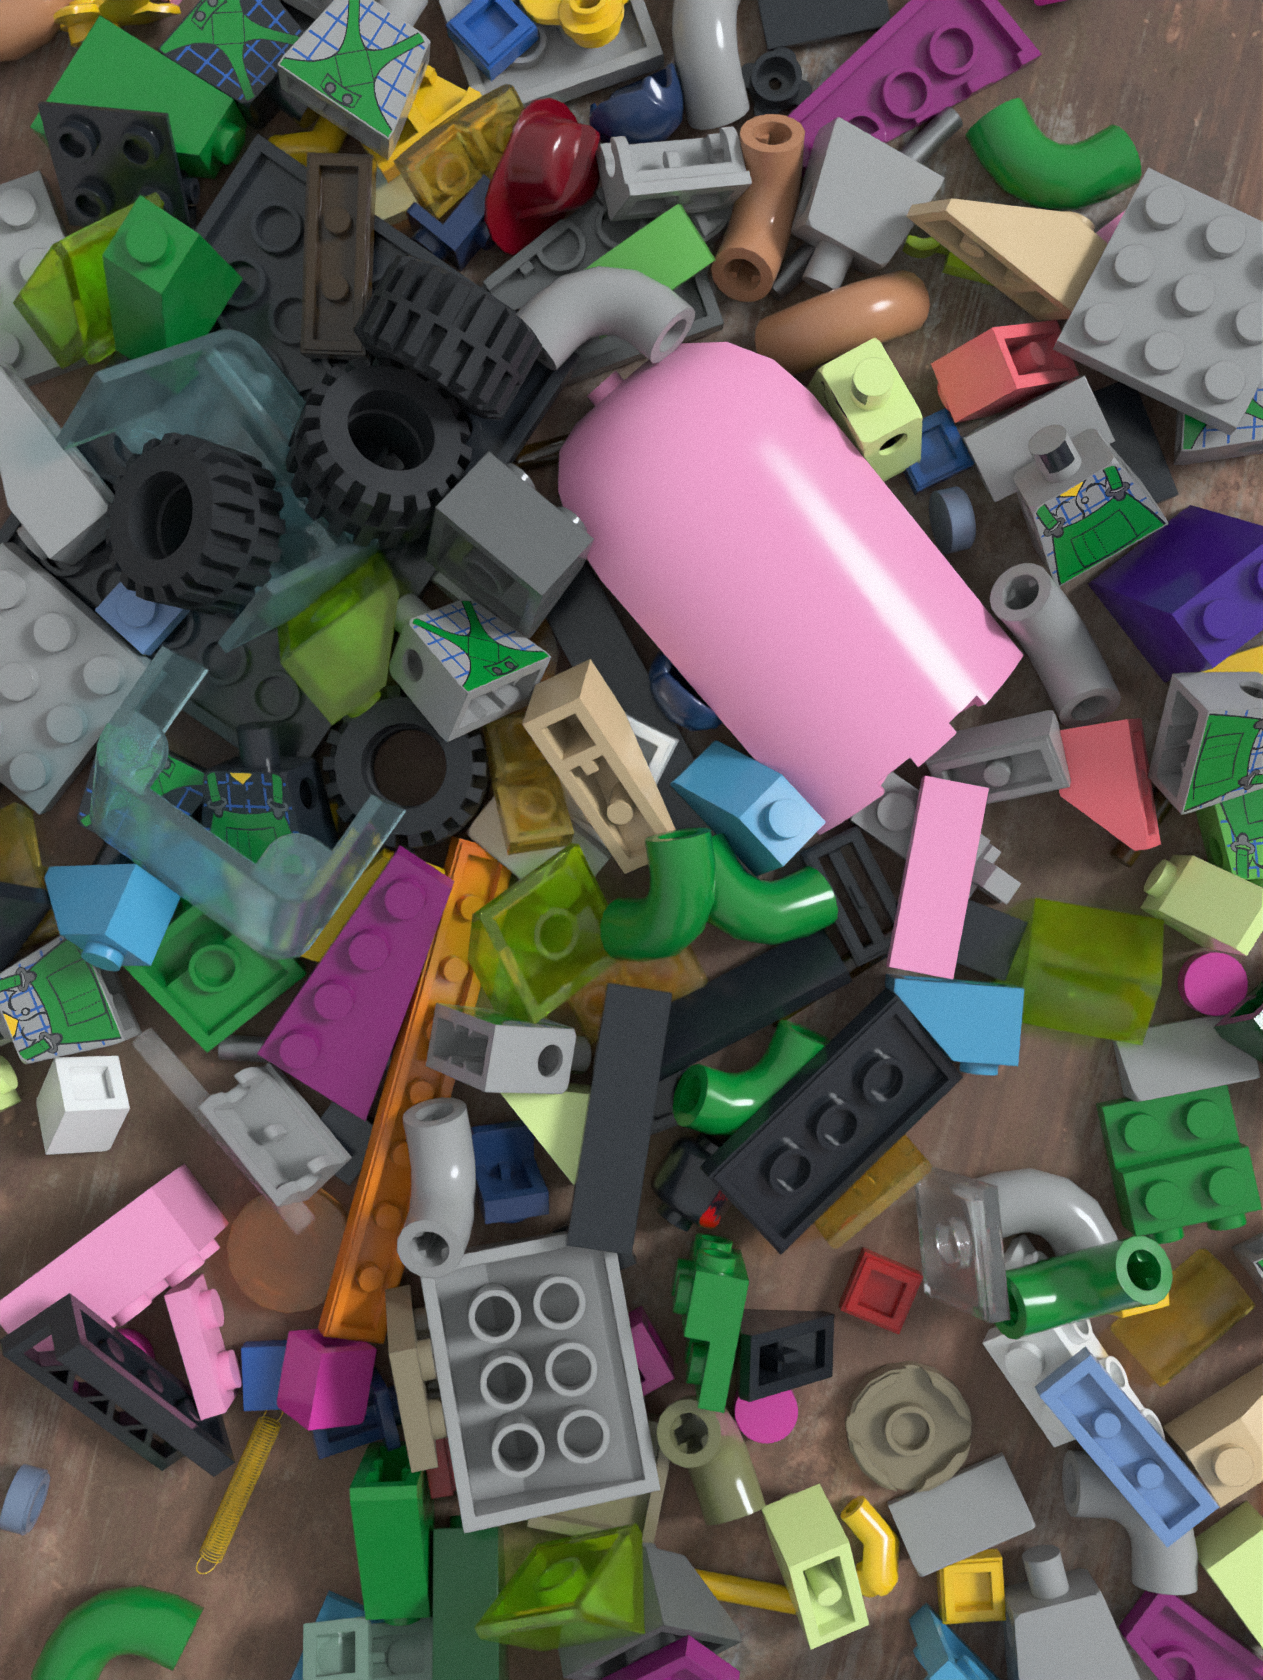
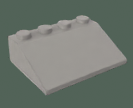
M567 1231L467 1247L457 1269L448 1276L436 1279L421 1277L464 1533L660 1490L617 1253L566 1246Z

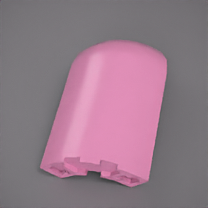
M729 342L681 343L674 352L665 357L661 362L652 363L649 360L625 380L615 371L587 396L595 407L575 424L560 449L558 493L562 506L575 513L584 523L587 533L594 538L587 560L606 587L755 761L782 774L826 821L817 831L819 835L839 825L882 796L884 789L881 785L886 777L907 759L910 758L919 767L957 733L949 722L960 712L975 704L978 707L985 705L1007 680L1023 657L1022 652L816 397L775 360Z

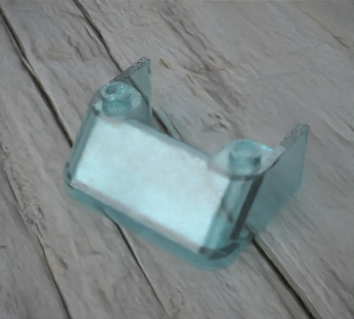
M230 329L219 330L95 372L56 438L62 449L67 450L115 432L133 454L141 455L143 445L153 438L162 440L165 433L176 432L182 435L187 433L253 456L262 462V468L271 471L277 480L273 490L282 493L285 505L280 511V518L286 520L285 535L280 536L278 548L283 550L279 562H273L269 569L272 575L269 582L262 587L257 586L255 588V597L219 640L218 644L226 653L299 615L380 547L378 539H372L368 547L353 544L354 535L344 531L340 538L326 531L330 523L322 516L314 521L304 511L309 500L307 497H295L290 486L295 474L287 472L286 457L290 451L288 446L290 437L306 402L254 339L242 332Z
M162 645L99 737L89 813L92 827L100 838L259 954L276 960L299 957L314 944L407 810L395 802L371 794L333 850L312 836L291 833L274 840L256 864L150 788L165 767L168 759L169 748L165 732L209 671L200 663Z

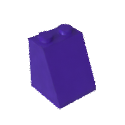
M1189 505L1168 521L1169 524L1152 533L1088 583L1089 587L1164 683L1171 681L1172 674L1202 672L1213 669L1263 630L1262 525Z

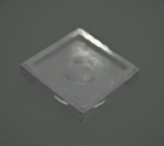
M937 1167L914 1170L913 1178L922 1274L924 1276V1293L989 1324L1010 1320L998 1186Z

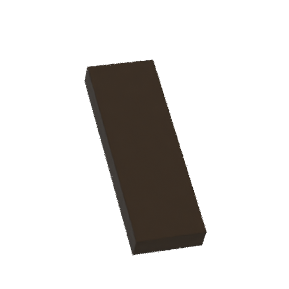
M307 152L300 353L305 358L345 360L363 358V360H370V352L361 344L353 329L372 296L377 161L372 154Z

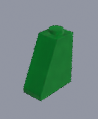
M100 15L46 102L168 113L179 168L185 170L188 176L215 179L223 164L229 165L237 158L246 138L245 129L248 126L234 99ZM39 112L30 128L49 149Z
M140 195L102 255L115 349L174 388L243 278L200 234Z
M400 1441L401 1448L389 1452L383 1442L369 1443L349 1488L365 1619H383L386 1624L392 1626L410 1625L416 1623L421 1618H430L433 1610L434 1499H431L426 1470L411 1473L405 1441Z

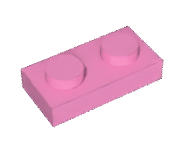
M201 1273L184 1279L171 1288L164 1295L199 1417L200 1420L226 1413L238 1395L237 1388H240L242 1385V1373L235 1352L232 1349L226 1351L219 1329L224 1324V1312L220 1297L215 1289L208 1290L204 1274Z

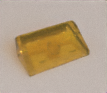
M905 1134L814 1222V1225L831 1248L838 1249L931 1172L930 1168L933 1166Z
M1204 1248L1197 1250L1172 1272L1173 1278L1169 1291V1306L1125 1318L1119 1317L1110 1327L1112 1333L1160 1388L1164 1387L1255 1307V1304L1232 1273Z

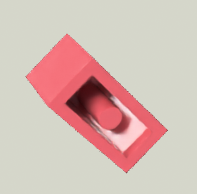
M1057 320L992 327L931 363L938 380L937 389L940 400L945 408L951 412L954 422L958 423L989 417L1031 400L1079 376L1073 359L1053 350L1062 332Z
M1142 718L1060 730L1071 780L1070 787L1059 789L1060 796L1134 851L1147 850L1161 845L1152 783L1148 778L1149 764Z

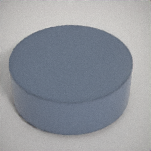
M958 486L932 492L929 499V518L933 536L939 549L944 554L970 549L975 540L976 523L969 497Z
M23 1464L19 1468L3 1504L0 1516L1 1530L25 1535L32 1530L42 1511L49 1489L50 1475L47 1469Z

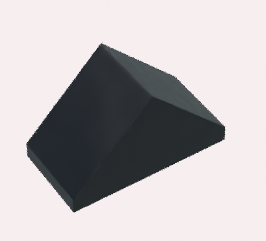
M744 1309L734 1360V1373L739 1399L752 1402L832 1377L834 1314L825 1311Z

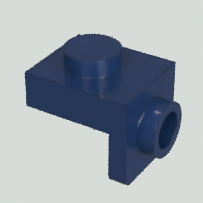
M483 175L444 224L439 222L416 202H413L406 211L411 229L414 232L410 239L442 261L446 259L462 271L480 248L488 251L495 245L490 238L485 223V197L491 179Z
M522 1120L472 1127L471 1132L476 1166V1200L485 1224L497 1222L517 1223L528 1217L549 1214V1192L534 1158V1135Z
M374 1367L364 1421L359 1425L311 1430L315 1451L319 1460L382 1439L388 1452L401 1448L397 1426L401 1425L402 1421L395 1385L387 1387L379 1371Z

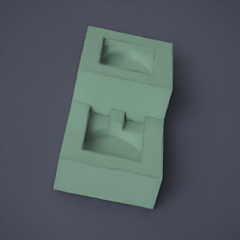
M365 1616L303 1624V1680H432L433 1617L421 1618L416 1623L405 1626H392L385 1622L371 1624V1621L366 1620Z

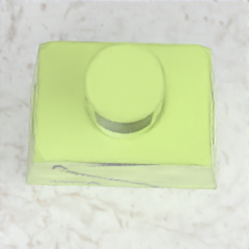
M877 338L861 344L826 363L816 371L807 389L816 397L883 482L905 471L916 462L920 463L923 417L915 400ZM893 437L896 443L887 449L880 450L881 446Z

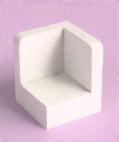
M118 1056L54 1058L36 1101L46 1155L103 1152L111 1148L130 1109Z

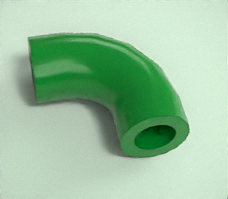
M1021 98L1011 99L989 111L970 127L965 136L981 166L1005 193L1037 209L1073 212L1107 201L1136 185L1142 176L1141 162L1135 145L1128 134L1119 126L1112 124L1089 138L1073 144L1058 143L1046 137L1038 128Z
M679 829L655 834L645 839L650 872V890L645 898H617L608 905L602 916L600 938L604 949L610 957L618 961L650 962L677 956L704 931L716 897V860L711 829Z
M724 833L712 836L716 860V897L707 923L736 940L776 945L810 936L836 921L838 907L835 895L825 877L817 869L806 866L778 880H760L744 869Z
M780 1020L767 1050L759 1062L748 1070L731 1073L698 1063L691 1065L683 1073L674 1094L673 1114L677 1124L709 1135L732 1136L831 1040L800 1024Z
M1132 1236L995 1273L989 1278L986 1285L988 1311L999 1331L1007 1338L1017 1340L1079 1321L1154 1305L1165 1299L1171 1289L1173 1278L1171 1262L1164 1249L1156 1241L1145 1236Z
M143 1585L103 1590L68 1611L46 1640L33 1667L31 1678L32 1680H98L104 1667L110 1660L117 1656L129 1654L143 1657L173 1671L197 1625L204 1607L177 1594Z

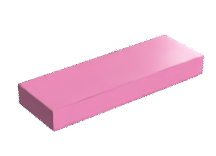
M930 776L922 777L886 967L953 980L989 788Z

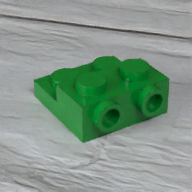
M199 870L190 875L175 890V893L181 897L152 965L123 967L208 1053L303 978L307 971L306 965L297 955L284 951L286 943L264 920V912L228 872L216 871L211 876H208L205 871Z
M1227 1085L1139 1102L1123 1097L1096 1103L1122 1226L1133 1235H1144L1158 1244H1166L1182 1239L1184 1237V1226L1206 1222L1207 1228L1210 1230H1231L1242 1227L1247 1223L1245 1213L1262 1210L1249 1147L1239 1141Z
M698 1233L695 1235L694 1241L691 1242L689 1258L678 1257L671 1287V1296H674L672 1313L681 1314L683 1335L687 1337L684 1353V1364H688L686 1383L695 1385L697 1408L724 1413L749 1278L742 1252L739 1249L732 1248L733 1242L718 1235Z

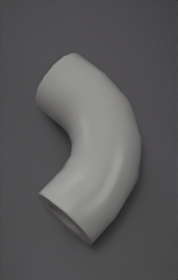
M674 0L672 40L674 63L682 90L683 105L688 124L693 129L706 130L728 125L743 117L749 110V101L738 53L736 31L737 10L741 0Z
M596 266L562 275L533 296L516 315L533 330L542 344V349L536 359L547 368L557 370L580 345L590 338L601 335L617 336L630 343L652 363H659L674 352L684 340L694 322L695 310L669 287L637 270Z
M1021 563L1006 570L999 576L992 587L990 595L991 608L1016 637L1029 657L1048 693L1060 723L1066 727L1076 728L1095 724L1111 715L1119 706L1121 701L1120 693L1097 645L1066 595L1047 571L1039 565Z
M441 1097L420 1102L403 1114V1125L411 1165V1198L406 1222L397 1239V1253L401 1262L411 1272L421 1277L433 1279L448 1276L457 1269L469 1242L474 1222L476 1201L475 1155L467 1106L460 1099Z
M1027 1168L994 1172L963 1182L972 1216L985 1244L1014 1234L1030 1232L1040 1235L1049 1242L1055 1255L1060 1256L1118 1240L1098 1201L1068 1178Z
M1068 1450L1063 1461L1062 1488L1065 1505L1070 1516L1108 1518L1115 1520L1126 1529L1130 1536L1132 1547L1131 1581L1138 1588L1166 1595H1188L1195 1593L1198 1590V1553L1193 1528L1167 1548L1086 1451Z

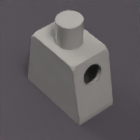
M840 117L835 118L820 128L814 140L791 228V233L795 237L816 247L802 276L803 281L825 293L841 286L849 267L865 274L882 269L890 261L915 225L906 217L911 205L930 202L941 187L944 177Z
M1038 1545L1027 1549L1022 1554V1559L1028 1581L1004 1588L1006 1621H1003L1007 1680H1140L1107 1603L1088 1570L1078 1568L1065 1572L1061 1552L1057 1546Z

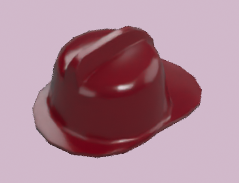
M553 98L533 100L521 111L513 126L506 148L491 177L485 197V223L490 238L503 252L512 255L519 253L557 221L563 220L567 211L581 208L593 197L600 182V173L595 155L600 140V133L590 125L578 123L569 108L564 103Z

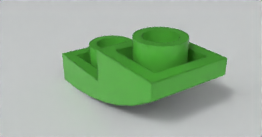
M679 203L585 269L596 266L633 269L674 291L716 261V259ZM601 335L599 338L602 340L609 335Z

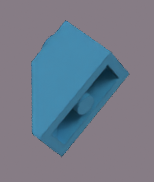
M717 740L713 741L670 783L674 790L716 834H725L735 855L756 877L783 867L826 823L782 774Z
M137 864L49 867L44 877L59 933L83 949L81 957L86 962L108 971H119L121 966L152 965L181 896Z
M886 974L885 987L901 999L945 1056L952 1061L960 1062L959 1071L977 1075H998L999 1065L1018 1066L1024 988L1010 983Z

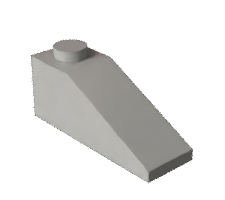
M0 359V473L7 505L22 524L17 529V533L25 545L40 559L46 560L49 558L74 565L106 539L105 531L110 528V518L106 517L108 503H113L115 495L12 365Z

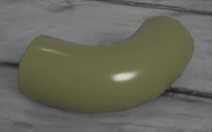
M696 1395L684 1396L670 1404L659 1418L656 1429L658 1444L663 1454L672 1463L688 1469L705 1524L711 1526L730 1522L763 1509L766 1506L746 1443L728 1410L725 1408L724 1413L699 1409L697 1408Z

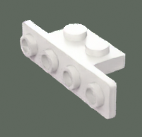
M1023 1234L1012 1239L999 1268L1002 1272L1045 1260L1048 1257L1041 1251H1036L1027 1236ZM1089 1319L1017 1340L1007 1338L997 1327L988 1330L983 1345L1053 1447L1076 1439L1040 1398L1035 1386L1085 1346L1165 1440L1164 1431L1159 1419L1153 1411L1143 1407L1130 1388L1127 1375L1120 1362L1115 1357L1108 1356L1093 1334Z

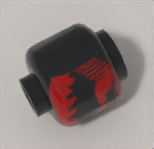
M700 1132L696 1139L685 1136L676 1140L650 1181L652 1190L662 1201L657 1208V1212L668 1222L686 1232L690 1230L693 1224L710 1229L716 1227L721 1223L733 1205L699 1168L723 1145L715 1138Z

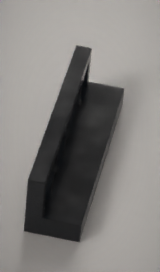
M71 1293L0 1340L4 1357L161 1471L184 1456L213 1477L235 1463L222 1414L200 1420L192 1390ZM52 1334L55 1351L38 1352L33 1348ZM78 1375L86 1382H78L75 1380V1376ZM117 1404L125 1411H117L115 1405ZM153 1434H157L159 1437L165 1440V1442L161 1444L159 1441L153 1438Z

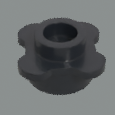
M776 48L773 51L762 54L755 63H746L741 67L746 91L749 92L755 104L753 110L755 117L765 114H779L792 106L798 107L812 94V87L809 82L802 80L800 64L796 60L795 53L789 48ZM776 80L781 84V87L778 90H772L769 87V83Z

